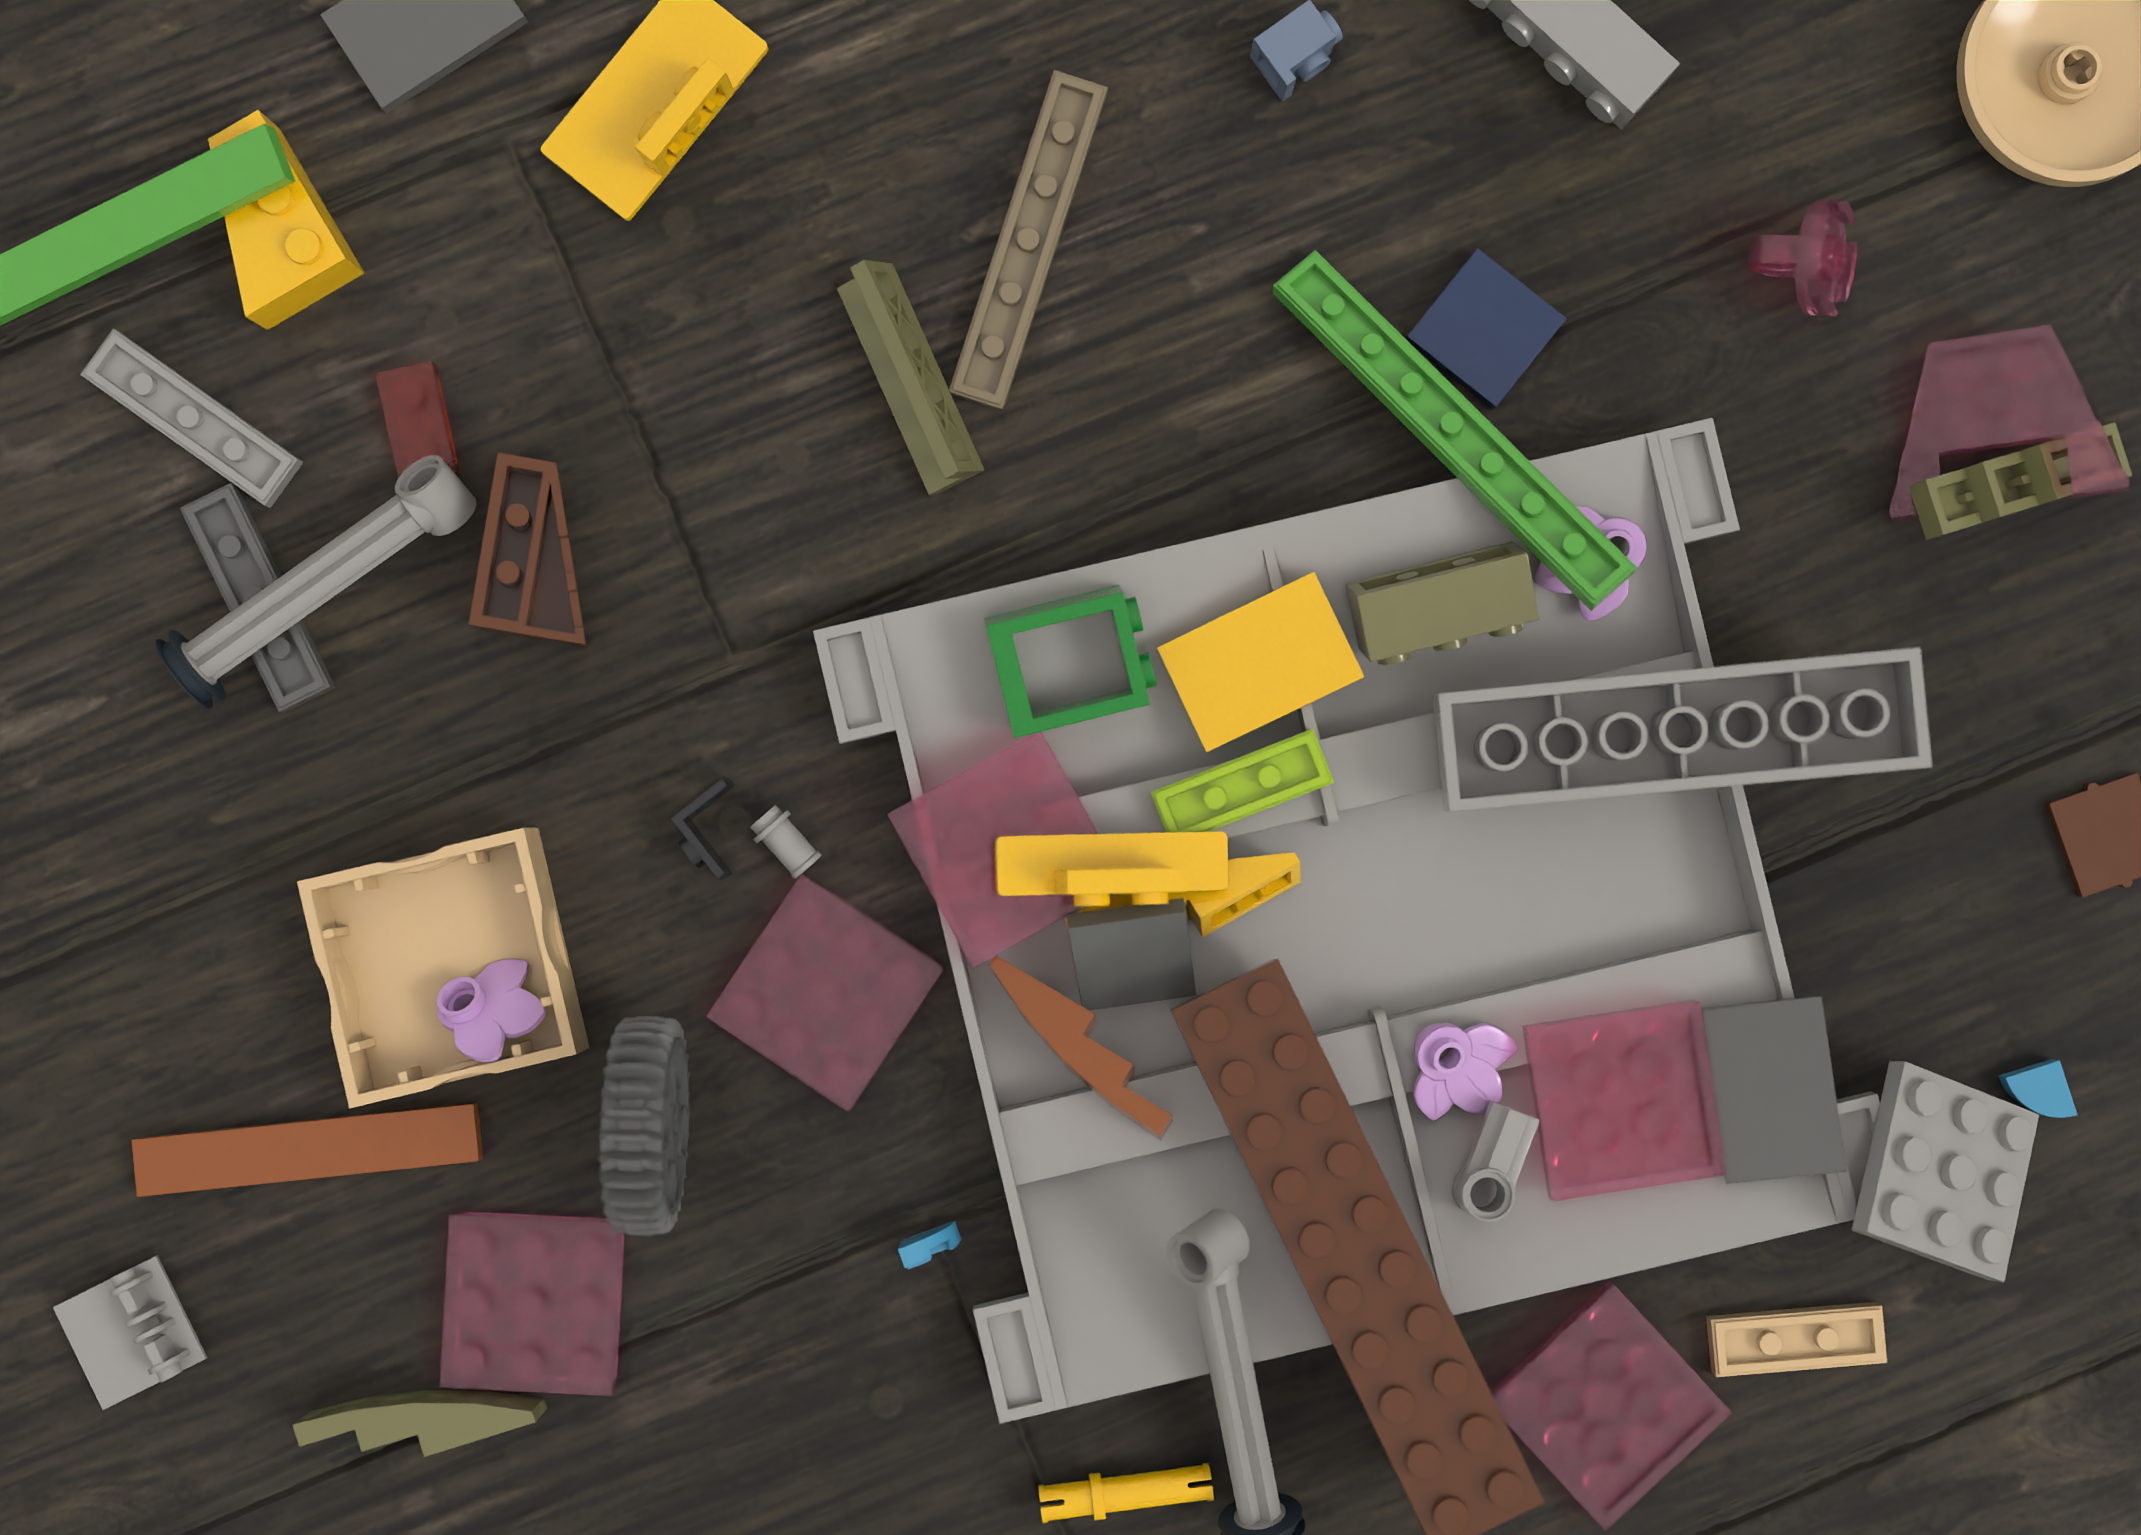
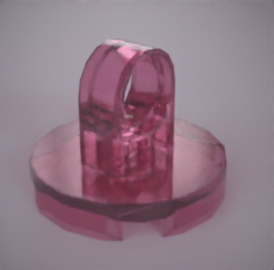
M1818 199L1810 205L1803 219L1799 236H1755L1752 239L1747 265L1748 269L1770 277L1795 278L1798 304L1803 313L1812 316L1834 317L1838 312L1833 303L1846 302L1855 272L1857 242H1846L1844 223H1855L1854 213L1849 203L1843 200Z

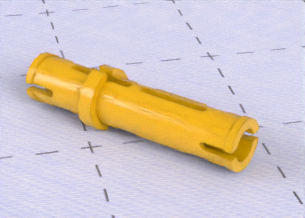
M1209 1463L1101 1478L1100 1473L1089 1474V1480L1052 1485L1040 1484L1038 1485L1040 1502L1064 1500L1063 1503L1041 1506L1042 1523L1094 1515V1521L1106 1519L1105 1513L1204 1500L1214 1501L1213 1485L1188 1486L1190 1482L1212 1480Z

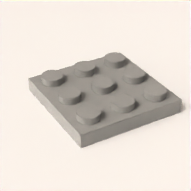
M1889 1061L1852 1231L1980 1278L2004 1282L2039 1114L1908 1062Z

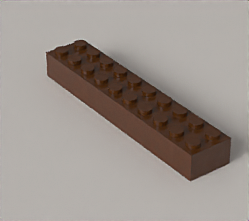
M1272 959L1171 1008L1170 1011L1424 1534L1480 1535L1545 1503L1279 960Z

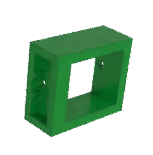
M1119 585L984 618L1014 738L1150 705L1147 688L1155 687L1157 684L1149 653L1138 655L1133 633L1143 631L1138 604L1135 597L1125 599L1123 590ZM1111 610L1130 688L1032 713L1012 634Z

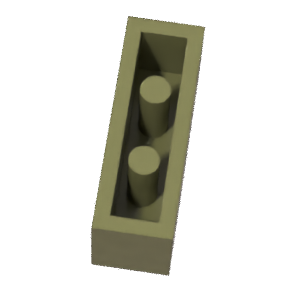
M1512 541L1345 583L1358 648L1370 662L1377 661L1380 665L1404 662L1412 657L1411 652L1433 647L1436 651L1457 649L1467 644V638L1488 632L1493 637L1512 635L1522 631L1524 623L1540 620L1528 553Z

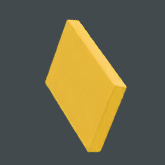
M1315 572L1157 647L1206 752H1210L1365 678Z

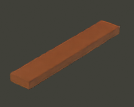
M478 1102L148 1136L131 1140L137 1197L477 1162L484 1159Z

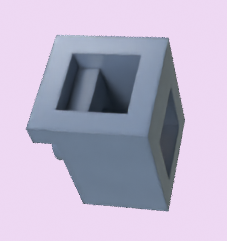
M1308 0L1254 38L1250 58L1283 102L1292 95L1297 77L1300 76L1302 81L1306 82L1328 66L1331 62L1328 55L1331 54L1333 46L1343 39V35L1331 14L1326 10L1319 13L1311 0Z

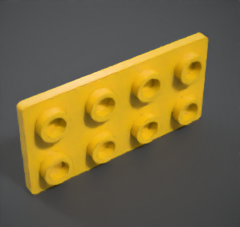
M660 0L543 143L541 152L621 218L630 221L768 52L767 43L714 0Z

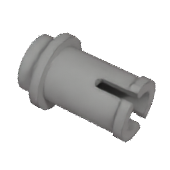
M775 805L750 827L757 835L753 840L756 843L762 840L790 871L791 876L796 879L822 855L811 846L787 818L791 815L788 809L783 813Z

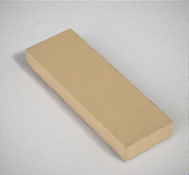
M1877 1302L1706 1316L1711 1373L1715 1377L1887 1363L1882 1305Z

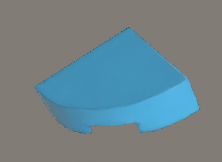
M2049 1059L1998 1076L2008 1095L2035 1113L2055 1118L2077 1115L2060 1060Z
M952 1221L902 1239L898 1251L904 1268L908 1267V1269L931 1261L932 1254L946 1249H954L962 1238L956 1221Z

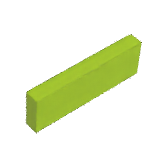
M1310 729L1150 793L1166 833L1209 832L1334 783L1314 729Z

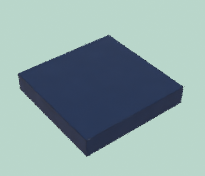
M1477 248L1409 333L1406 340L1435 365L1494 410L1567 318Z

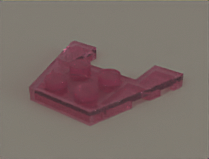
M2051 325L1929 343L1912 412V421L1906 446L1903 450L1899 467L1900 471L1889 509L1891 521L1919 518L1909 485L1940 476V456L2063 439L2066 441L2072 498L2129 490L2128 477L2123 467L2120 466L2100 421H2097L2083 393V388Z

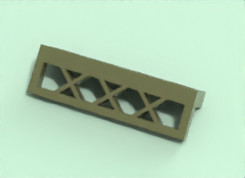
M863 260L850 267L854 279L838 287L837 290L928 494H940L985 469L893 263Z

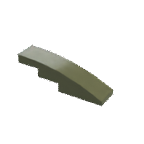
M2114 422L1909 485V489L1925 538L1929 540L2133 475L2116 423Z
M423 1390L366 1397L312 1410L293 1424L299 1447L355 1430L361 1452L417 1435L423 1456L426 1457L535 1423L547 1410L544 1398L487 1390Z

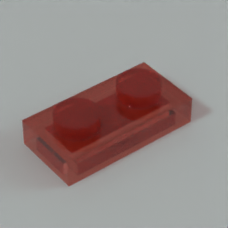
M432 361L375 373L398 478L412 463L430 455L440 456L456 475H460L437 365Z

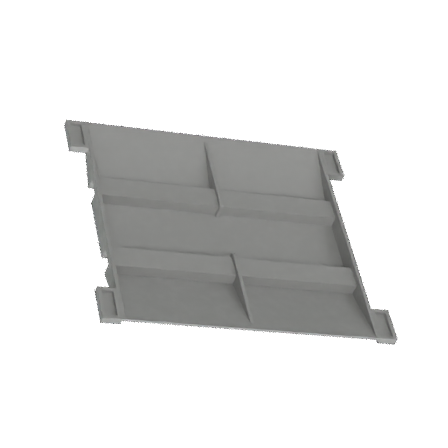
M1713 418L1530 461L1575 506L1589 507L1605 520L1615 517L1629 519L1636 523L1645 535L1647 542L1646 555L1639 567L1636 568L1634 574L1629 578L1627 597L1611 613L1592 621L1584 620L1579 606V599L1573 593L1554 592L1539 586L1535 582L1536 571L1541 561L1456 478L813 631L839 743L844 744L895 731L897 733L1026 1279L1028 1293L973 1306V1313L1000 1424L1210 1374L1194 1289L1177 1278L1171 1269L1167 1259V1244L1170 1238L1213 1209H1223L1232 1213L1242 1223L1249 1238V1252L1247 1257L1238 1263L1239 1275L1236 1278L1253 1363L1332 1344L1170 1011L1171 1008L1272 959L1279 960L1453 1315L1854 1220L1880 1106L1878 1094L1871 1091L1836 1099L1847 1172L1726 1184L1701 1008L1794 998L1743 785L1454 812L1443 811L1432 696L1439 693L1714 667L1684 546L1687 543L1740 530ZM1615 536L1609 539L1624 555L1627 553L1629 544L1624 537ZM1511 541L1528 553L1540 620L1524 623L1522 631L1502 637L1490 636L1489 632L1467 638L1466 645L1453 650L1436 651L1433 647L1413 651L1411 652L1412 657L1410 659L1392 665H1380L1377 661L1370 662L1359 650L1345 583ZM1315 572L1365 678L1210 752H1206L1157 647ZM1115 585L1121 587L1125 599L1135 597L1143 625V631L1133 633L1138 655L1149 653L1157 684L1155 687L1147 688L1150 705L1014 738L984 618ZM1111 610L1012 634L1032 713L1130 688ZM1314 729L1334 783L1209 831H1222L1227 834L1228 860L1295 852L1300 860L1301 882L1203 938L1192 920L1187 921L1196 996L1091 1010L1096 1016L1097 1024L1088 1038L1129 1061L1134 1066L1135 1072L1126 1088L1172 1115L1173 1121L1160 1141L1109 1106L1065 1067L1025 1021L994 975L989 964L996 955L1081 1006L1071 941L1065 918L1067 914H1073L1089 907L1074 906V894L998 895L996 892L995 840L1001 836L1166 833L1150 792ZM1434 1023H1450L1457 1025L1462 1030L1479 1023L1495 1025L1505 1031L1515 1041L1518 1048L1513 1056L1495 1069L1501 1078L1503 1091L1499 1104L1537 1118L1540 1121L1514 1187V1206L1508 1215L1498 1221H1479L1459 1206L1453 1193L1454 1179L1459 1171L1465 1167L1484 1114H1473L1464 1111L1453 1103L1442 1117L1433 1121L1419 1109L1413 1096V1087L1420 1072L1414 1055L1415 1041L1425 1027ZM1451 1047L1443 1050L1439 1059L1446 1056ZM1481 1178L1474 1183L1470 1193L1474 1206H1486L1493 1201L1497 1192L1496 1183L1493 1178Z

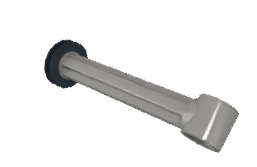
M430 455L412 463L400 475L395 485V493L397 495L192 640L188 641L174 629L169 630V642H165L162 639L155 640L157 652L178 684L201 706L207 709L213 708V696L220 700L226 698V692L219 679L222 675L424 532H430L433 536H443L460 528L474 513L477 505L476 498L440 456Z
M1213 1209L1169 1239L1167 1259L1177 1278L1194 1289L1235 1501L1226 1506L1219 1514L1218 1527L1221 1530V1535H1302L1305 1532L1306 1523L1302 1517V1505L1296 1498L1278 1493L1236 1278L1239 1275L1238 1263L1243 1261L1249 1252V1238L1242 1223L1232 1213L1223 1209Z

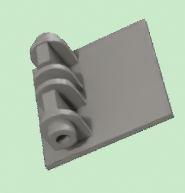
M158 1255L53 1307L102 1410L207 1359V1355Z

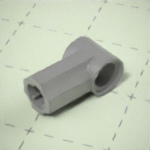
M1489 1101L1465 1167L1459 1171L1454 1179V1197L1463 1210L1479 1221L1485 1222L1498 1221L1509 1214L1514 1206V1187L1539 1124V1119L1494 1101ZM1481 1178H1493L1497 1187L1496 1196L1493 1201L1486 1206H1474L1470 1197L1471 1188L1474 1183Z

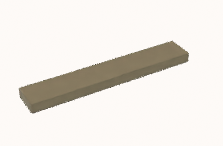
M1056 70L1053 71L949 388L952 396L1003 412L1100 118L1108 87Z

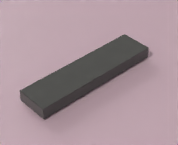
M230 483L180 508L230 612L281 577L238 486ZM303 619L251 655L279 712L285 713L336 688Z

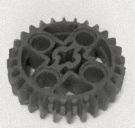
M661 1016L624 1018L615 1027V1034L611 1036V1048L607 1051L608 1064L604 1069V1089L601 1090L603 1097L602 1112L599 1113L601 1117V1133L598 1136L601 1139V1153L598 1160L601 1161L599 1182L603 1184L601 1200L605 1203L604 1214L608 1217L607 1223L616 1233L628 1235L668 1233L678 1221V1212L681 1211V1197L684 1196V1179L687 1178L686 1162L687 1158H689L688 1137H690L689 1117L691 1115L689 1113V1098L691 1092H689L690 1072L688 1071L689 1055L686 1053L687 1041L684 1039V1030L676 1019Z

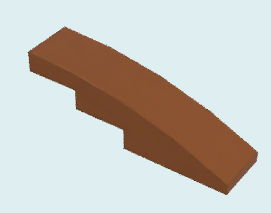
M995 955L989 964L994 975L1025 1021L1065 1067L1109 1106L1161 1141L1173 1121L1172 1115L1126 1088L1135 1072L1134 1066L1129 1061L1088 1038L1097 1024L1095 1014Z

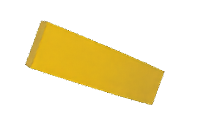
M1295 852L1228 860L1229 885L1227 889L1168 892V900L1184 898L1187 921L1192 920L1203 938L1301 882L1300 860ZM1115 893L1109 896L1110 905L1089 906L1076 913L1132 905V893ZM1066 917V918H1065V922H1066L1067 929H1068V920H1067V917Z

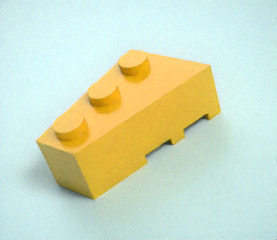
M257 110L210 137L208 141L211 150L262 124L274 127L295 179V182L224 216L245 317L264 329L269 330L363 275L364 271L281 130Z

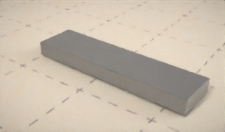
M114 328L80 374L264 506L269 508L273 506L303 464V461Z

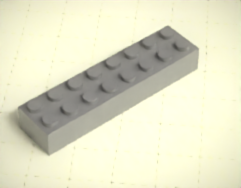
M1921 648L1449 692L1432 696L1443 811L1446 812L1932 767Z

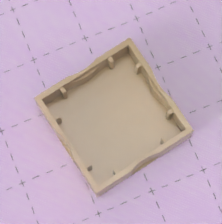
M520 828L444 846L435 852L402 860L377 862L297 881L315 962L324 977L329 993L331 1031L349 1108L429 1090L444 1083L481 1074H496L572 1056L590 1048L538 828ZM503 959L525 960L529 963V972L521 988L529 991L541 1001L542 1007H545L546 1010L545 1018L530 1033L517 1038L505 1037L501 1056L496 1061L480 1062L466 1057L455 1045L454 1032L446 1029L438 1019L436 1001L439 991L452 979L458 977H471L475 979L489 964Z

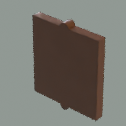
M2131 773L2100 785L2094 782L2086 783L2083 786V791L2045 803L2078 897H2086L2117 885L2129 888L2133 883L2132 880L2141 877V781L2138 773Z

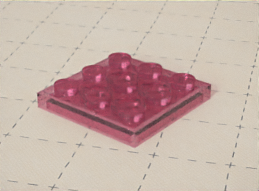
M1042 732L1029 735L887 814L973 968L1082 907L1074 906V894L1000 896L996 892L995 840L997 837L1098 834Z
M801 874L706 1017L849 1112L945 967L807 875Z
M1687 1000L1522 1025L1536 1118L1540 1120L1538 1133L1549 1199L1560 1201L1726 1175L1700 1001Z
M456 1211L449 1215L440 1388L612 1396L616 1391L624 1234L616 1233L607 1223V1219Z
M1610 1281L1491 1391L1505 1422L1605 1530L1614 1524L1732 1413Z

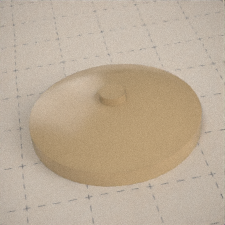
M2141 0L1982 1L1971 17L1961 40L1957 60V88L1961 107L1968 125L1982 146L1998 162L2018 175L2032 181L2061 187H2080L2105 182L2141 164Z

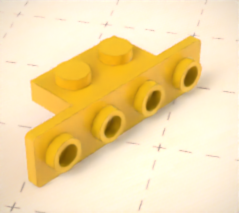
M1219 831L997 837L995 840L996 892L1000 896L1074 894V906L1110 905L1109 893H1132V905L1168 904V892L1225 890L1229 885L1227 834Z

